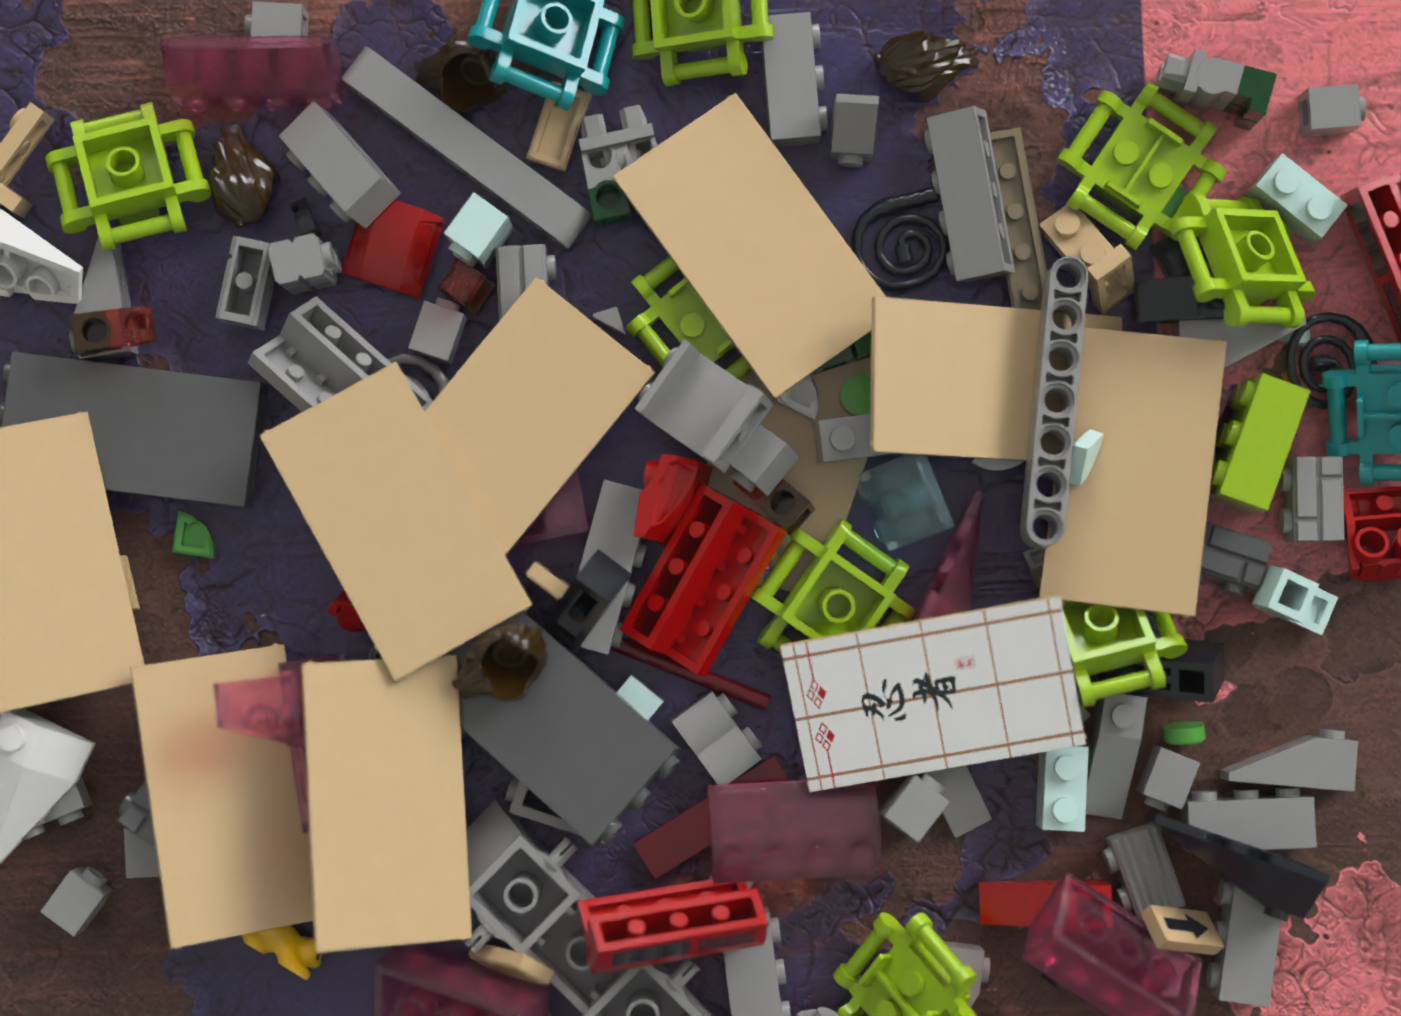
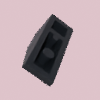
M1184 639L1188 649L1183 655L1172 659L1159 658L1165 674L1166 687L1152 690L1151 687H1146L1126 693L1213 703L1224 682V643ZM1143 662L1089 675L1091 683L1143 671L1145 667Z

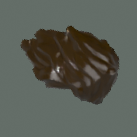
M914 31L892 37L885 43L880 53L874 54L875 69L879 73L880 78L901 91L915 93L918 100L922 103L929 102L933 98L938 97V93L964 69H975L979 65V59L976 58L978 55L977 47L966 48L965 43L963 44L960 39L950 40L948 37H937L933 32L925 33L924 31Z
M457 41L443 45L432 56L423 59L422 62L415 61L414 68L418 72L416 82L428 83L441 96L440 99L443 100V103L457 113L466 114L479 106H486L495 100H500L502 95L506 93L507 86L509 85L506 82L500 85L489 80L490 71L497 52L491 49L475 48L468 41Z
M233 124L231 128L222 126L220 128L222 138L218 139L214 144L216 154L213 156V168L209 171L211 175L209 178L212 192L211 197L215 209L223 219L235 224L236 228L251 227L263 215L271 198L272 185L279 182L280 175L272 163L244 140L240 124Z
M513 623L483 634L467 651V660L457 675L458 679L452 681L453 687L461 690V695L464 699H467L474 693L494 696V698L504 702L517 701L524 698L532 683L539 678L543 668L547 665L548 654L545 641L542 638L543 628L538 625L532 628Z

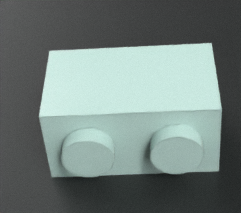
M1283 153L1267 165L1245 193L1248 197L1258 198L1265 210H1277L1281 219L1288 223L1290 230L1309 245L1322 238L1348 206Z
M473 192L444 234L451 243L448 249L453 252L452 254L472 269L476 263L487 269L496 256L495 247L503 246L515 229L508 216Z
M1080 745L1039 753L1036 825L1042 830L1085 832L1089 747Z

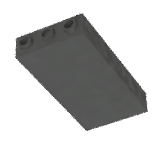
M11 353V361L5 363L3 370V383L7 386L5 402L0 404V427L88 411L105 490L245 508L253 507L261 445L259 435L262 434L268 391L267 385L254 381L28 353Z
M521 611L446 654L457 655V670L459 674L467 660V651L483 634L513 623L532 628L537 625L542 628L543 626L526 611ZM543 628L542 638L545 641L548 654L547 665L543 668L539 678L532 683L525 697L517 701L504 702L494 698V696L474 693L467 699H464L459 689L460 726L588 843L599 845L603 841L609 844L624 827L620 820L631 808L634 812L638 811L649 799L652 793L647 788L658 776L664 780L676 768L680 760L675 756L680 752L681 748L550 632Z

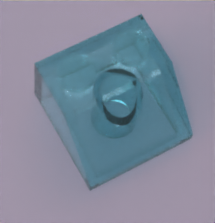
M906 454L859 474L861 480L858 483L860 497L867 507L871 505L877 520L873 522L876 537L881 545H887L889 552L955 527L926 455Z

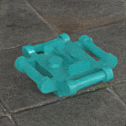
M482 0L476 25L470 27L467 41L475 48L491 49L497 52L489 75L490 81L500 85L503 82L509 83L554 101L555 107L565 111L570 109L578 85L583 86L587 93L595 96L607 94L610 83L607 77L617 36L623 33L626 21L622 15L603 8L604 0H512L506 14L502 32L492 29L500 0ZM597 26H599L602 33L593 67L590 69L587 68ZM512 58L563 78L562 85H556L510 66Z
M1355 340L1354 362L1356 370H1330L1322 373V384L1327 389L1329 439L1325 441L1326 455L1343 457L1350 454H1360L1359 478L1361 485H1374L1375 481H1401V464H1375V454H1401V364H1371V361L1401 360V343L1370 344L1369 340ZM1345 387H1357L1358 437H1346Z

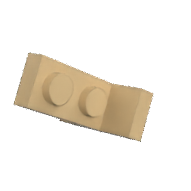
M31 102L26 109L21 108L16 112L9 124L10 131L0 142V204L22 218H25L33 204L7 186L55 121V119Z
M1065 205L1039 224L1040 232L1062 257L1073 256L1085 263L1088 269V288L1091 292L1092 303L1102 315L1134 293L1135 281L1130 253L1122 244L1113 248L1079 208L1075 211Z

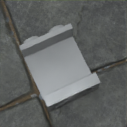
M684 339L679 347L673 348L668 353L663 362V369L655 381L649 382L642 389L638 398L639 403L635 409L650 422L725 473L774 404L763 392L751 384L748 386L699 353L691 343Z

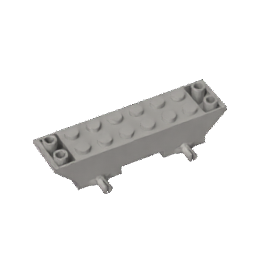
M496 799L466 829L470 907L475 910L481 924L472 932V938H467L464 940V943L469 947L479 936H482L471 948L474 953L477 954L493 935L506 941L515 951L525 953L553 970L554 973L550 982L583 1013V1016H715L685 986L700 971V968L696 963L693 964L691 959H685L673 973L660 963L596 975L592 974L586 959V943L577 907L578 901L594 899L595 897L563 866L579 850L573 843L562 855L560 854L571 843L568 837L565 836L564 840L550 853Z

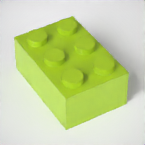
M1264 373L1243 380L1242 385L1236 384L1228 403V407L1233 408L1228 424L1222 423L1216 435L1215 446L1219 447L1212 467L1210 500L1246 513L1268 511L1311 390Z

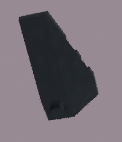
M1148 811L1146 817L1148 821L1251 899L1264 905L1263 913L1286 922H1288L1290 915L1304 919L1329 882L1331 875L1310 865Z

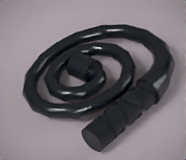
M934 186L924 190L904 193L900 196L884 197L873 203L859 216L852 232V251L862 265L866 267V270L878 286L887 290H908L920 287L936 277L947 262V252L949 250L947 236L933 219L919 214H901L889 219L878 232L874 244L875 257L884 270L895 276L908 277L923 270L930 263L934 249L931 239L921 230L909 229L901 232L896 241L897 247H894L897 263L902 264L914 260L911 246L906 243V240L916 238L922 242L924 252L922 258L915 264L908 267H898L890 263L884 254L886 236L894 227L903 223H918L927 226L937 236L940 245L939 257L930 270L918 278L906 281H889L876 275L867 266L862 254L863 235L870 224L878 218L890 215V213L937 203L938 196Z
M1324 312L1309 316L1306 319V325L1295 330L1287 343L1285 360L1290 383L1303 387L1296 374V346L1303 334L1313 325L1331 322L1346 328L1351 332L1355 340H1369L1370 344H1374L1372 338L1361 323L1348 315ZM1319 335L1309 340L1300 351L1298 366L1300 376L1308 388L1319 393H1327V389L1323 387V384L1315 381L1312 377L1308 361L1312 372L1330 371L1331 367L1333 370H1343L1342 364L1337 359L1331 358L1328 354L1311 356L1309 360V355L1315 347L1322 344L1333 345L1339 348L1346 357L1349 370H1356V365L1354 362V352L1345 341L1333 335ZM1371 361V364H1377V361ZM1355 386L1344 388L1345 400L1351 396ZM1309 394L1306 402L1307 405L1323 410L1328 409V399L1321 400Z

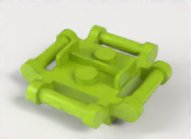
M632 0L635 43L631 45L632 58L645 60L660 56L661 75L666 87L680 85L681 80L727 73H730L732 77L746 75L748 65L743 43L774 39L773 24H769L767 0H751L752 25L742 26L740 0H650L653 40L651 38L649 0ZM727 47V57L678 64L677 53L688 51L695 53Z
M1150 81L1146 83L1131 107L1124 104L1112 92L1102 90L1095 100L1097 103L1096 108L1068 149L1063 148L1056 159L1063 167L1081 178L1079 185L1066 205L1075 211L1078 208L1126 239L1124 244L1133 250L1139 247L1152 226L1172 238L1169 225L1174 220L1184 217L1181 209L1182 204L1172 218L1163 214L1162 210L1190 168L1201 175L1188 194H1202L1205 197L1214 184L1221 183L1227 174V170L1222 165L1200 154L1218 127L1208 120L1205 123L1157 92L1159 87ZM1149 106L1193 135L1195 138L1189 146L1186 145L1181 137L1154 119H1147L1141 115L1145 108ZM1110 115L1120 120V122L1093 163L1089 165L1082 157ZM1090 190L1139 221L1137 225H1133L1088 195Z
M149 102L141 104V109L86 123H84L83 119L70 122L74 146L51 151L45 157L48 171L54 175L63 214L60 216L63 231L68 234L80 233L88 226L96 224L104 252L117 249L116 244L171 230L174 231V234L187 231L180 203L185 201L202 202L210 198L212 194L209 182L203 178L193 142L195 130L191 120L178 119L159 124L153 103ZM171 141L177 144L186 181L176 184L173 181L164 143ZM76 165H80L89 201V206L79 208L70 172L71 168ZM167 206L168 214L158 216L160 215L159 208ZM119 219L121 224L126 225L111 228L110 220Z
M1202 194L1186 195L1181 207L1184 217L1171 222L1169 230L1172 238L1179 242L1195 283L1192 290L1198 302H1207L1215 298H1222L1225 304L1223 317L1226 325L1229 327H1244L1248 323L1280 324L1283 328L1300 327L1305 316L1302 303L1314 298L1316 292L1312 282L1307 281L1289 239L1291 236L1288 223L1281 219L1277 210H1263L1261 202L1256 197L1242 196L1238 200L1206 199ZM1196 237H1199L1214 278L1210 276ZM1267 299H1276L1279 307H1263L1260 305Z
M670 256L665 258L646 275L642 276L639 274L631 281L651 307L634 318L626 326V329L633 338L638 336L662 367L670 350L651 327L659 319L664 322L680 343L685 339L699 353L715 364H719L737 349L686 278L670 289L661 299L653 290L678 270ZM742 356L725 370L740 380L752 369Z
M842 518L832 527L823 545L796 527L789 537L792 541L760 588L756 586L750 596L775 614L759 634L757 643L766 649L772 647L780 653L781 644L793 642L781 634L788 623L810 639L874 628L888 607L892 611L882 626L904 623L906 619L910 621L917 610L893 593L906 575L909 565L900 558L892 559L851 530L852 525ZM841 545H845L885 573L881 583H878L839 556L837 551ZM808 550L815 557L782 604L773 596L804 551Z
M1038 578L1039 591L1041 588L1042 578ZM1062 601V612L1075 686L1082 708L1095 705L1098 699L1146 687H1151L1152 690L1166 687L1165 674L1159 658H1176L1183 655L1188 649L1184 637L1181 634H1177L1170 614L1151 612L1161 637L1155 639L1143 610ZM1143 662L1145 667L1143 671L1091 683L1089 675Z
M882 912L873 922L874 929L849 961L841 963L833 973L835 981L853 995L849 1003L843 1005L836 1013L840 1016H862L864 1012L869 1016H977L967 1003L972 998L968 991L976 983L978 975L970 966H964L932 929L933 922L925 913L922 912L912 917L904 929L893 916ZM888 939L893 945L891 950L887 954H880L864 975L861 976L862 970Z

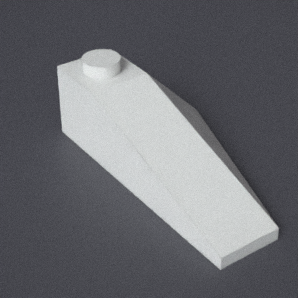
M0 208V296L11 297L13 293L29 294L35 300L78 304L82 300L83 267Z
M24 708L2 713L0 717V864L22 842V838L37 822L42 821L51 811L50 809L79 781L96 743Z

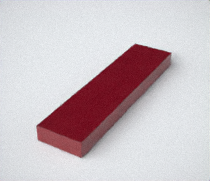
M772 755L734 779L724 788H719L633 842V845L654 879H657L791 795L796 789L775 755Z

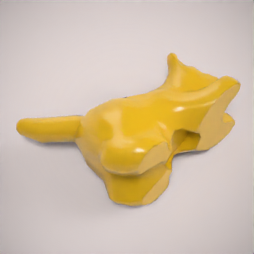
M293 925L241 935L244 943L260 953H275L280 965L306 981L310 977L308 968L314 969L321 965L323 954L315 952L314 937L300 935Z

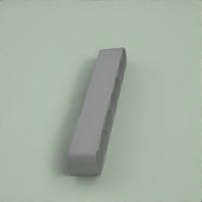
M365 46L340 79L360 97L568 250L592 219V214L372 49Z
M1065 256L1058 259L1046 273L1043 282L1020 522V536L1023 542L1028 547L1036 550L1046 549L1058 542L1064 534L1089 278L1085 263L1073 256ZM1063 270L1071 273L1075 279V287H1063L1059 284L1056 273ZM1058 311L1066 313L1071 319V328H1058L1053 322V313ZM1054 352L1062 354L1067 360V370L1058 371L1052 368L1048 359L1049 354ZM1046 394H1056L1062 399L1064 408L1061 413H1054L1047 409L1044 401ZM1043 435H1051L1058 440L1060 450L1057 455H1050L1043 451L1040 443ZM1045 476L1054 482L1056 492L1053 497H1045L1039 493L1036 485L1038 477ZM1036 518L1045 519L1050 523L1052 534L1049 539L1043 540L1034 534L1032 525Z

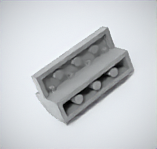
M317 296L290 312L280 335L252 352L248 364L301 412L365 379L391 363ZM405 376L425 412L434 400Z

